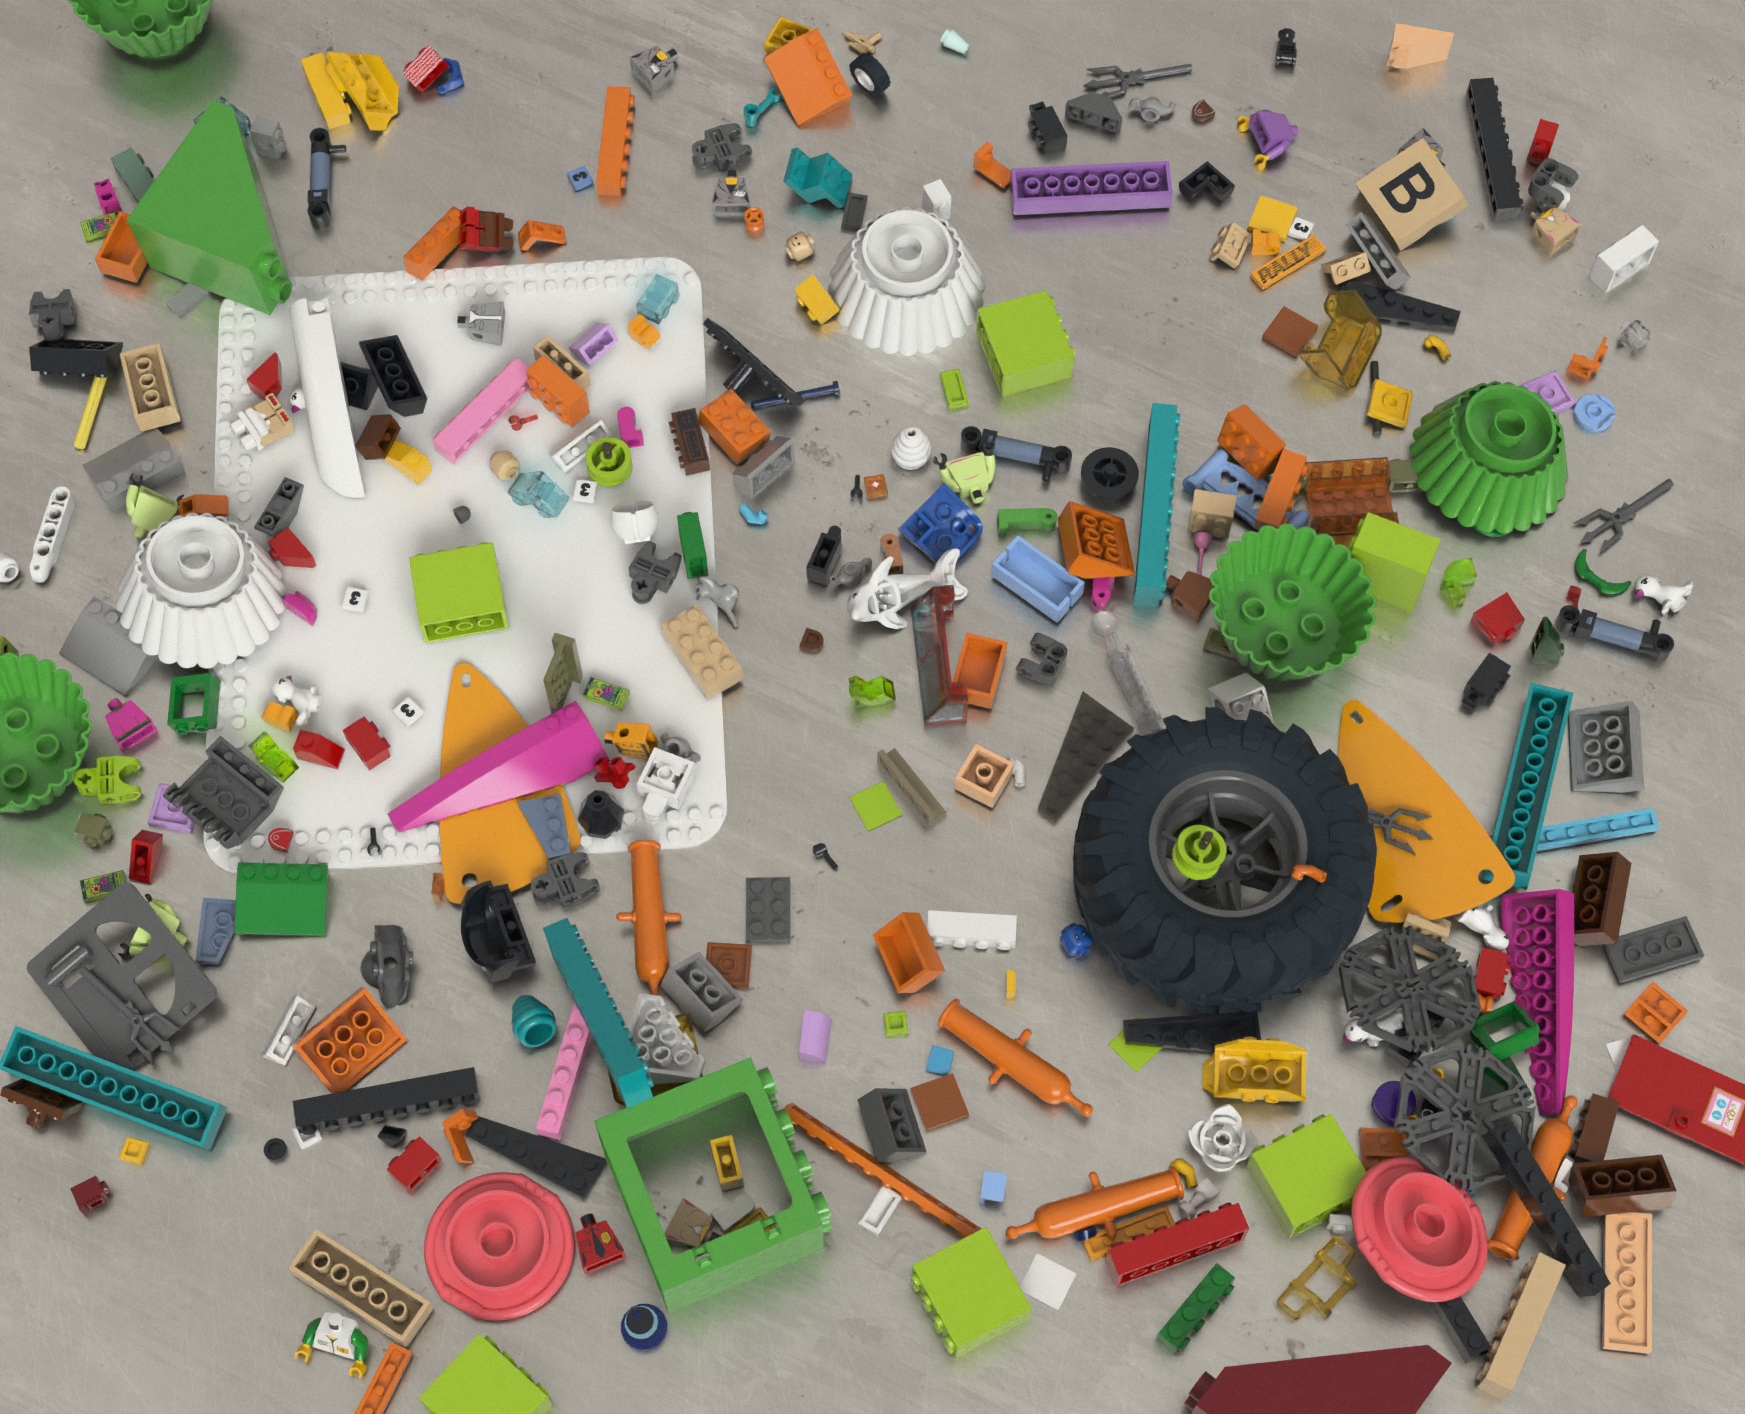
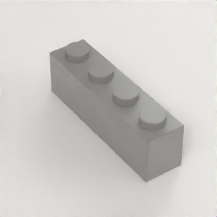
M1360 212L1346 224L1387 286L1396 290L1411 278L1369 216Z

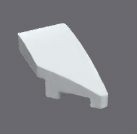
M1568 1155L1565 1157L1557 1173L1553 1187L1566 1193L1570 1184L1563 1181V1178L1575 1161Z

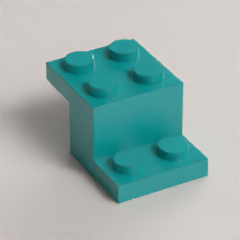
M797 147L791 150L783 182L808 203L827 198L839 209L845 207L853 174L829 153L809 158Z

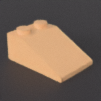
M1396 23L1390 44L1387 66L1408 69L1447 60L1454 33Z

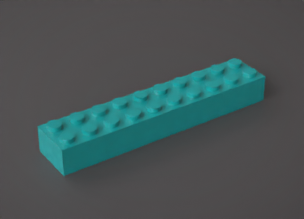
M1152 403L1133 605L1158 608L1159 600H1164V592L1166 590L1167 556L1171 532L1170 520L1173 509L1172 498L1174 495L1173 484L1176 473L1175 462L1177 459L1176 448L1179 437L1178 426L1180 424V414L1177 413V405Z
M1530 683L1492 839L1515 874L1513 887L1525 890L1528 888L1573 697V692ZM1486 869L1483 879L1492 881L1494 875L1490 870Z
M568 918L543 927L552 957L627 1109L652 1098L653 1095L650 1088L654 1087L650 1075L645 1074L649 1072L644 1059L638 1058L641 1056L636 1043H631L633 1038L629 1029L623 1028L625 1022L621 1013L615 1012L618 1009L613 997H607L610 995L605 982L600 983L602 980L598 968L592 967L595 965L590 953H585L588 950L584 940L578 939L580 934L576 925H571Z
M15 1026L0 1060V1070L208 1150H211L228 1109L227 1106L18 1026Z

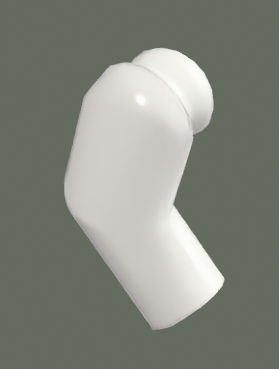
M1006 757L1005 759L1014 763V785L1017 787L1025 786V766L1014 757Z

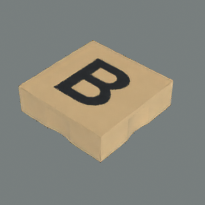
M1424 138L1355 183L1360 194L1371 210L1379 217L1385 230L1400 251L1423 237L1433 227L1446 222L1468 207L1465 196Z

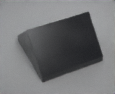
M340 361L349 406L368 410L378 388L371 370Z

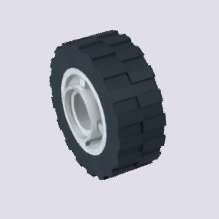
M862 53L850 63L849 70L854 81L870 96L878 97L890 86L891 81L887 71L872 55Z

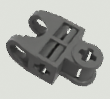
M736 123L720 125L705 130V139L697 141L692 145V162L698 168H706L716 164L719 171L737 166L752 155V149L749 145L733 143L742 134L740 125Z
M63 289V292H60L59 296L53 299L44 298L42 291L34 292L32 296L29 316L33 328H43L42 335L47 341L60 339L63 336L64 325L74 324L75 307L70 289Z
M651 541L647 542L638 551L629 566V576L633 578L631 582L632 597L635 602L639 604L650 602L657 589L665 593L669 591L680 568L681 554L675 552L665 560H657L653 557L656 543Z
M577 852L547 861L546 866L549 872L538 875L531 881L533 898L539 903H547L559 898L562 907L583 900L597 891L600 887L597 879H580L575 875L581 869V866L588 863L589 858L587 854Z

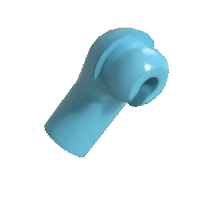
M747 503L739 507L740 512L748 523L762 525L767 522V511L759 510L758 512H753Z

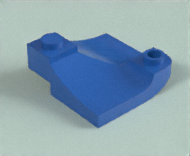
M943 483L897 530L936 564L947 550L953 548L960 550L959 559L981 535L983 525L978 516ZM970 524L975 528L973 532L968 530Z

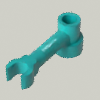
M775 87L769 90L767 97L758 106L752 103L745 105L743 116L748 127H754L757 124V118L771 103L781 100V93L774 95Z

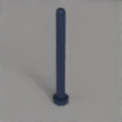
M833 381V385L796 393L803 399L830 393H834L835 396L840 395L838 381ZM778 396L754 400L750 404L751 408L756 409L786 403V401Z

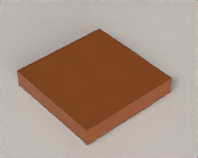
M1283 306L1263 333L1262 338L1297 358L1318 329V325Z
M708 942L706 959L733 988L749 989L752 945Z
M953 1073L910 1088L926 1131L969 1116Z

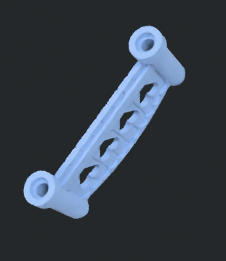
M1221 449L1215 451L1193 475H1188L1182 481L1184 489L1191 495H1194L1195 489L1237 495V485L1244 484L1246 489H1251L1253 493L1241 497L1236 496L1234 513L1253 527L1255 526V519L1260 509H1253L1254 497L1260 496L1263 500L1269 483L1265 480L1260 479L1256 481L1244 468L1228 462L1227 453ZM1228 472L1230 477L1236 478L1237 481L1220 485L1221 473ZM1293 509L1292 512H1287L1286 518H1288L1287 524L1295 526L1298 530L1309 522L1310 515L1303 509L1297 512Z

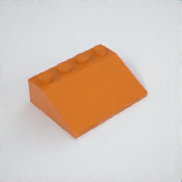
M818 28L798 36L764 57L763 60L798 127L850 104L853 95Z
M1068 501L1058 517L1067 573L1085 579L1133 576L1135 571L1124 519Z
M360 987L295 1040L291 1046L331 1093L348 1090L407 1041V1039L367 989Z

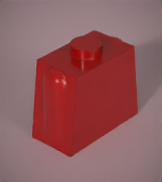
M1508 592L1474 612L1470 623L1495 645L1505 638L1509 640L1515 636L1517 631L1521 629L1525 619Z

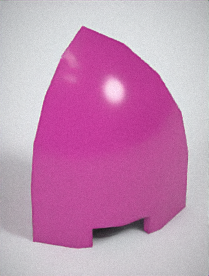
M296 591L294 595L291 593L287 594L283 598L286 609L313 626L317 619V610L313 602L299 591Z

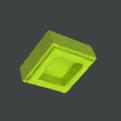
M906 1011L883 1013L886 1037L909 1034Z

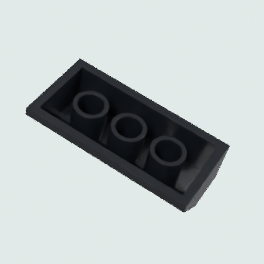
M398 335L359 341V346L388 408L403 417L423 414L428 398Z
M74 339L43 340L29 347L31 371H39V374L42 375L58 372V375L61 376L77 373L79 377L89 376L90 374H96L98 378L108 377L110 373L117 369L120 359L119 353L122 352L123 342Z

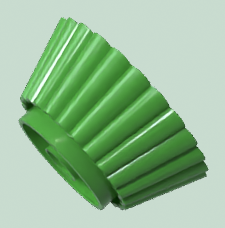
M213 0L67 1L74 6L73 11L75 15L116 48L122 49L127 54L135 53L139 57L147 55L158 57L163 54L169 55L175 50H181L185 47L186 43L194 41L196 34L202 31L204 23L207 21Z
M1492 381L1489 384L1480 383L1436 405L1431 412L1421 418V426L1413 431L1415 442L1410 445L1409 452L1414 457L1411 467L1416 473L1420 474L1416 481L1420 489L1427 491V499L1431 504L1440 506L1445 516L1449 518L1457 517L1458 522L1465 527L1476 525L1480 531L1488 533L1494 529L1503 534L1512 532L1514 528L1525 531L1530 528L1531 522L1534 524L1543 523L1546 519V513H1554L1558 508V500L1565 496L1568 470L1563 427L1559 423L1557 413L1551 411V405L1543 401L1538 393L1529 391L1525 386H1515L1511 382L1501 384L1498 381Z
M1282 524L1278 529L1271 525H1265L1259 529L1258 533L1255 531L1245 532L1242 535L1241 541L1229 543L1227 554L1220 555L1217 558L1218 570L1212 572L1210 576L1213 588L1209 592V598L1213 606V617L1230 653L1233 656H1237L1238 662L1242 666H1249L1252 673H1262L1267 679H1274L1276 677L1280 681L1300 680L1327 670L1341 667L1346 659L1352 658L1359 653V645L1369 640L1370 631L1368 628L1372 627L1376 622V616L1371 610L1377 604L1376 597L1370 593L1373 586L1372 581L1368 576L1363 575V564L1359 560L1351 558V552L1348 547L1341 544L1335 545V541L1330 535H1317L1312 528L1305 526L1297 530L1291 524Z
M4 653L0 656V812L22 813L25 810L34 811L41 804H50L54 800V796H61L65 792L66 786L73 783L89 744L88 737L92 728V722L88 718L90 704L86 699L82 698V686L79 683L72 682V676L66 669L56 670L55 662L49 659L38 661V658L33 654H24L19 658L14 653Z

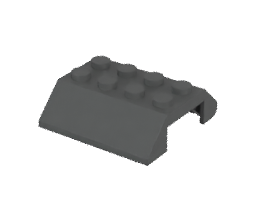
M219 736L205 751L208 759L179 788L174 782L164 792L163 797L176 808L184 806L182 813L188 816L201 829H204L206 833L217 831L214 834V839L217 842L219 841L226 849H230L242 844L270 816L284 787L222 736Z

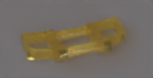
M1334 1236L1314 1255L1315 1259L1297 1279H1293L1289 1283L1287 1289L1277 1299L1278 1307L1293 1319L1298 1320L1312 1306L1323 1317L1328 1318L1332 1314L1331 1310L1350 1289L1353 1290L1356 1287L1357 1282L1346 1270V1267L1355 1256V1251L1339 1237ZM1335 1245H1339L1349 1253L1341 1265L1327 1255ZM1321 1265H1324L1337 1275L1343 1282L1325 1303L1318 1295L1304 1285ZM1293 1291L1307 1300L1297 1311L1292 1310L1284 1303Z

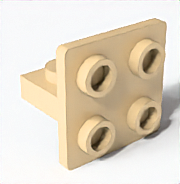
M1408 913L1402 927H1405L1406 931L1410 928L1445 944L1452 922L1443 918L1427 921L1421 915ZM1413 945L1414 953L1434 961L1439 959L1438 954L1418 945Z

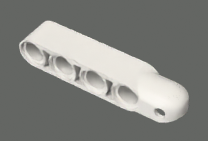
M59 486L52 491L33 547L34 554L29 567L32 580L37 583H44L47 580L52 565L56 563L75 507V501L69 489L64 486Z

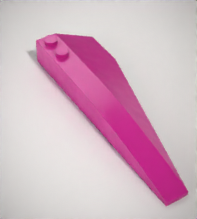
M574 701L456 768L388 813V817L397 832L400 833L424 826L431 821L437 820L438 822L452 815L468 813L467 811L483 809L513 800L514 797L531 795L535 791L552 789L554 786L563 783H572L596 770L594 763L599 757H606L609 762L610 759L577 701Z
M1562 889L1502 895V930L1509 937V944L1506 948L1507 954H1509L1507 962H1511L1512 977L1510 979L1517 995L1515 1001L1520 1008L1526 1011L1532 1021H1536L1540 1028V1033H1538L1540 1043L1526 1049L1531 1059V1074L1534 1075L1536 1081L1534 1088L1541 1115L1560 1114L1564 1107L1573 1018L1574 893Z

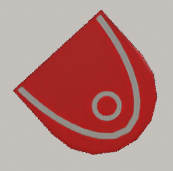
M285 828L273 829L268 835V842L274 850L288 853L294 832Z

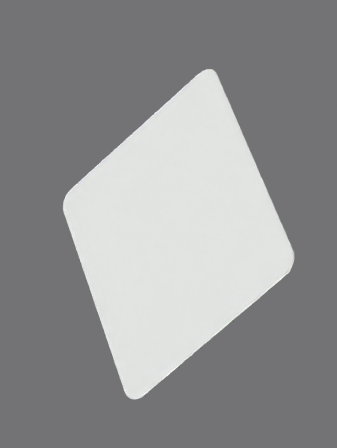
M645 257L433 269L423 281L408 274L406 271L289 277L292 283L290 297L285 303H278L271 315L224 298L219 311L214 495H226L228 497L229 516L225 518L229 522L238 524L265 550L269 551L268 541L274 537L254 529L255 524L284 477L304 485L298 512L289 529L313 555L316 566L314 568L283 566L279 560H273V562L281 569L282 577L280 580L286 586V593L281 598L283 599L289 593L294 595L296 591H299L315 605L317 619L312 626L286 609L285 606L284 611L278 614L280 619L279 626L274 630L268 631L269 639L264 644L255 645L254 651L248 656L238 655L237 659L231 664H221L218 662L214 667L208 668V673H212L221 682L217 727L207 731L206 750L219 736H222L284 787L274 811L242 844L226 849L219 841L217 842L214 839V834L217 831L212 833L204 831V845L211 860L224 871L236 875L238 862L328 865V870L442 863L440 821H431L424 826L398 833L388 817V813L440 779L444 722L453 670L459 663L466 662L471 664L502 693L526 724L530 726L551 715L543 679L554 655L552 644L554 633L576 640L583 674L580 683H572L563 707L577 701L610 761L615 757H622L625 763H633L636 767L628 773L629 782L623 789L614 788L611 782H596L594 776L597 774V770L572 783L562 784L581 838L580 846L574 853L604 854L628 852V845L638 840H654L660 843L661 850L686 849L697 847L712 839L722 828L727 815L722 692L706 700L663 638L661 624L698 604L719 634L717 605L709 598H702L696 601L695 586L698 584L700 577L687 578L677 515H682L685 512H698L708 566V576L703 577L716 581L711 468L709 471L686 476L684 468L680 469L678 456H681L680 451H676L673 439H676L675 433L671 434L669 422L672 421L671 413L695 408L699 418L700 409L707 405L702 289L700 279L693 268L685 262L672 257ZM306 298L307 301L329 299L340 361L370 369L359 346V341L398 335L428 398L423 414L403 417L389 409L379 387L368 410L349 406L356 443L371 415H392L401 427L395 440L414 447L430 460L432 472L419 485L385 460H365L359 451L358 456L365 497L352 498L340 495L324 483L317 466L307 410L301 409L293 414L289 398L293 390L302 388L289 310L294 302ZM504 302L506 313L502 345L471 340L468 328H458V316H469L471 305ZM638 314L644 316L646 322L654 326L661 335V338L650 349L640 345L629 336L627 325ZM596 323L608 324L619 341L590 366L578 360L568 349L569 346ZM547 335L589 372L591 386L585 391L587 392L590 413L573 428L567 423L563 424L553 411L549 412L539 399L535 400L530 395L528 390L454 464L435 451L433 443L435 435L439 431H443L448 426L450 420L457 417L462 412L464 406L471 403L477 394L490 384L495 376H499L508 363H512L516 358L528 367L535 363L533 347ZM276 352L282 368V390L276 399L291 418L295 432L264 446L259 451L256 446L245 451L239 439L247 435V433L244 432L235 436L230 424L238 419L237 413L244 412L247 408L256 406L264 401L250 390L246 379ZM623 407L632 408L636 417L635 429L642 430L644 446L629 448L633 464L630 477L624 483L615 487L598 485L594 503L574 501L573 495L576 480L592 481L588 475L585 458L564 472L550 456L600 419L613 435L612 437L622 440L617 412ZM700 425L710 463L709 434ZM507 450L520 462L519 473L514 479L502 481L491 471L489 466L490 459L498 451ZM635 501H651L654 503L658 513V526L649 541L656 543V549L653 554L655 559L665 560L675 552L682 555L677 577L669 591L665 593L657 589L652 600L646 604H639L632 597L631 582L633 578L629 576V566L638 551L649 541L625 544V541L617 536L611 525L612 508L626 502H630L631 505ZM459 506H467L471 512L470 519L463 524L458 522L453 512V509ZM482 542H493L499 565L509 628L425 643L419 625L409 557L420 553L430 554L438 550L447 551L460 546L469 547ZM347 587L367 590L369 592L364 613L343 609L342 604ZM462 674L463 687L470 686V674ZM291 675L293 684L297 688L310 690L313 685L317 686V695H321V706L318 712H310L308 725L298 726L295 722L289 733L267 724L261 719V716L268 702H275L285 707L286 705L294 707L291 701H286V703L279 701L272 691V686L277 679L286 678ZM590 677L630 690L631 694L623 712L582 697ZM407 697L424 712L409 727L393 714V710ZM364 716L368 722L373 721L379 730L377 733L379 737H385L391 746L388 749L391 757L371 770H368L342 731ZM619 722L650 724L659 741L658 749L664 751V744L660 739L662 733H668L669 737H682L689 742L691 750L701 756V760L695 763L696 773L679 809L666 805L659 819L651 820L645 817L642 805L646 797L638 795L637 782L648 760L620 755L615 745L604 742L606 731L615 732ZM300 729L320 734L345 749L338 769L297 759L293 746ZM595 790L605 791L613 795L625 812L621 830L613 832L607 839L589 837L578 823L582 801ZM285 828L293 830L294 833L288 853L276 851L270 846L268 835L273 829ZM370 828L376 829V840L382 850L381 855H378V848L371 850L372 856L367 852V847L371 844Z

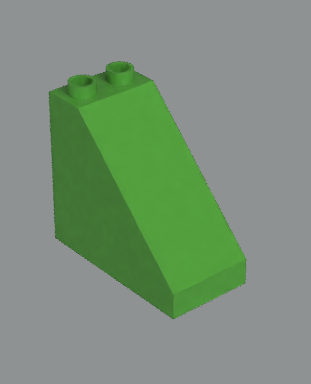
M212 100L126 221L150 268L271 315L278 303L283 304L290 297L292 283L286 269L254 156L234 109Z

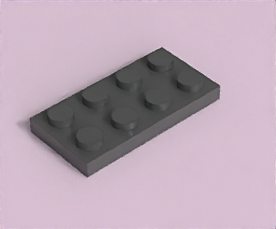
M1687 916L1618 937L1617 944H1603L1620 983L1697 961L1704 957V953Z

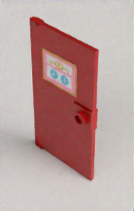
M1633 1034L1608 1098L1620 1102L1619 1108L1745 1165V1084Z

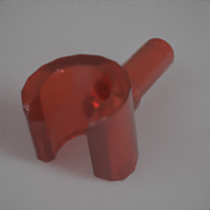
M536 414L519 419L518 416L513 415L509 417L508 421L513 424L511 425L513 430L519 431L523 424L537 420L538 416Z
M1571 585L1567 597L1573 598V606L1578 609L1581 588Z

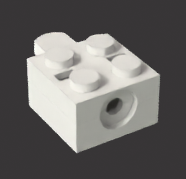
M654 747L637 782L638 795L646 797L642 805L645 817L651 820L659 819L666 805L679 809L696 773L694 762Z

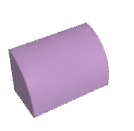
M596 323L569 346L568 349L578 360L590 366L619 340L608 324Z
M805 1010L798 1052L799 1060L826 1063L832 1019L829 1016L820 1012Z

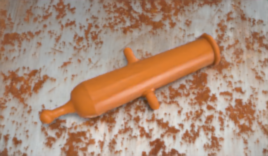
M638 840L632 842L627 847L628 852L631 854L633 910L631 912L618 913L616 919L618 921H631L634 924L636 972L642 981L648 983L650 995L658 996L659 982L663 980L669 969L665 924L667 921H680L682 916L680 913H667L663 907L658 851L661 850L660 843L654 840Z
M957 998L953 999L942 1012L937 1026L939 1028L945 1027L995 1065V1070L988 1078L989 1083L995 1084L1002 1074H1008L1044 1102L1053 1105L1067 1102L1080 1110V1113L1085 1117L1093 1113V1107L1090 1104L1083 1103L1070 1091L1072 1084L1065 1073L1025 1048V1043L1032 1035L1030 1029H1025L1018 1039L1015 1038L1013 1040L960 1005V1000Z
M1572 1095L1564 1099V1107L1556 1119L1550 1118L1539 1126L1535 1139L1531 1144V1153L1551 1186H1553L1552 1183L1573 1140L1572 1129L1567 1123L1572 1109L1577 1106L1578 1102L1576 1097ZM1512 1188L1491 1239L1488 1240L1489 1251L1498 1257L1510 1261L1519 1259L1518 1251L1534 1221L1514 1188ZM1553 1188L1560 1201H1564L1566 1194Z
M1172 1165L1166 1171L1107 1187L1101 1186L1096 1172H1090L1091 1191L1045 1203L1036 1209L1033 1220L1017 1227L1009 1226L1005 1234L1009 1239H1015L1018 1235L1027 1232H1038L1044 1238L1054 1239L1101 1223L1102 1225L1104 1224L1108 1237L1114 1239L1117 1235L1113 1224L1115 1218L1175 1198L1183 1200V1185L1178 1171Z

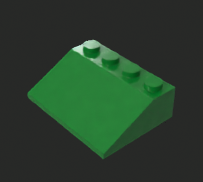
M238 862L235 934L325 936L329 883L328 865Z

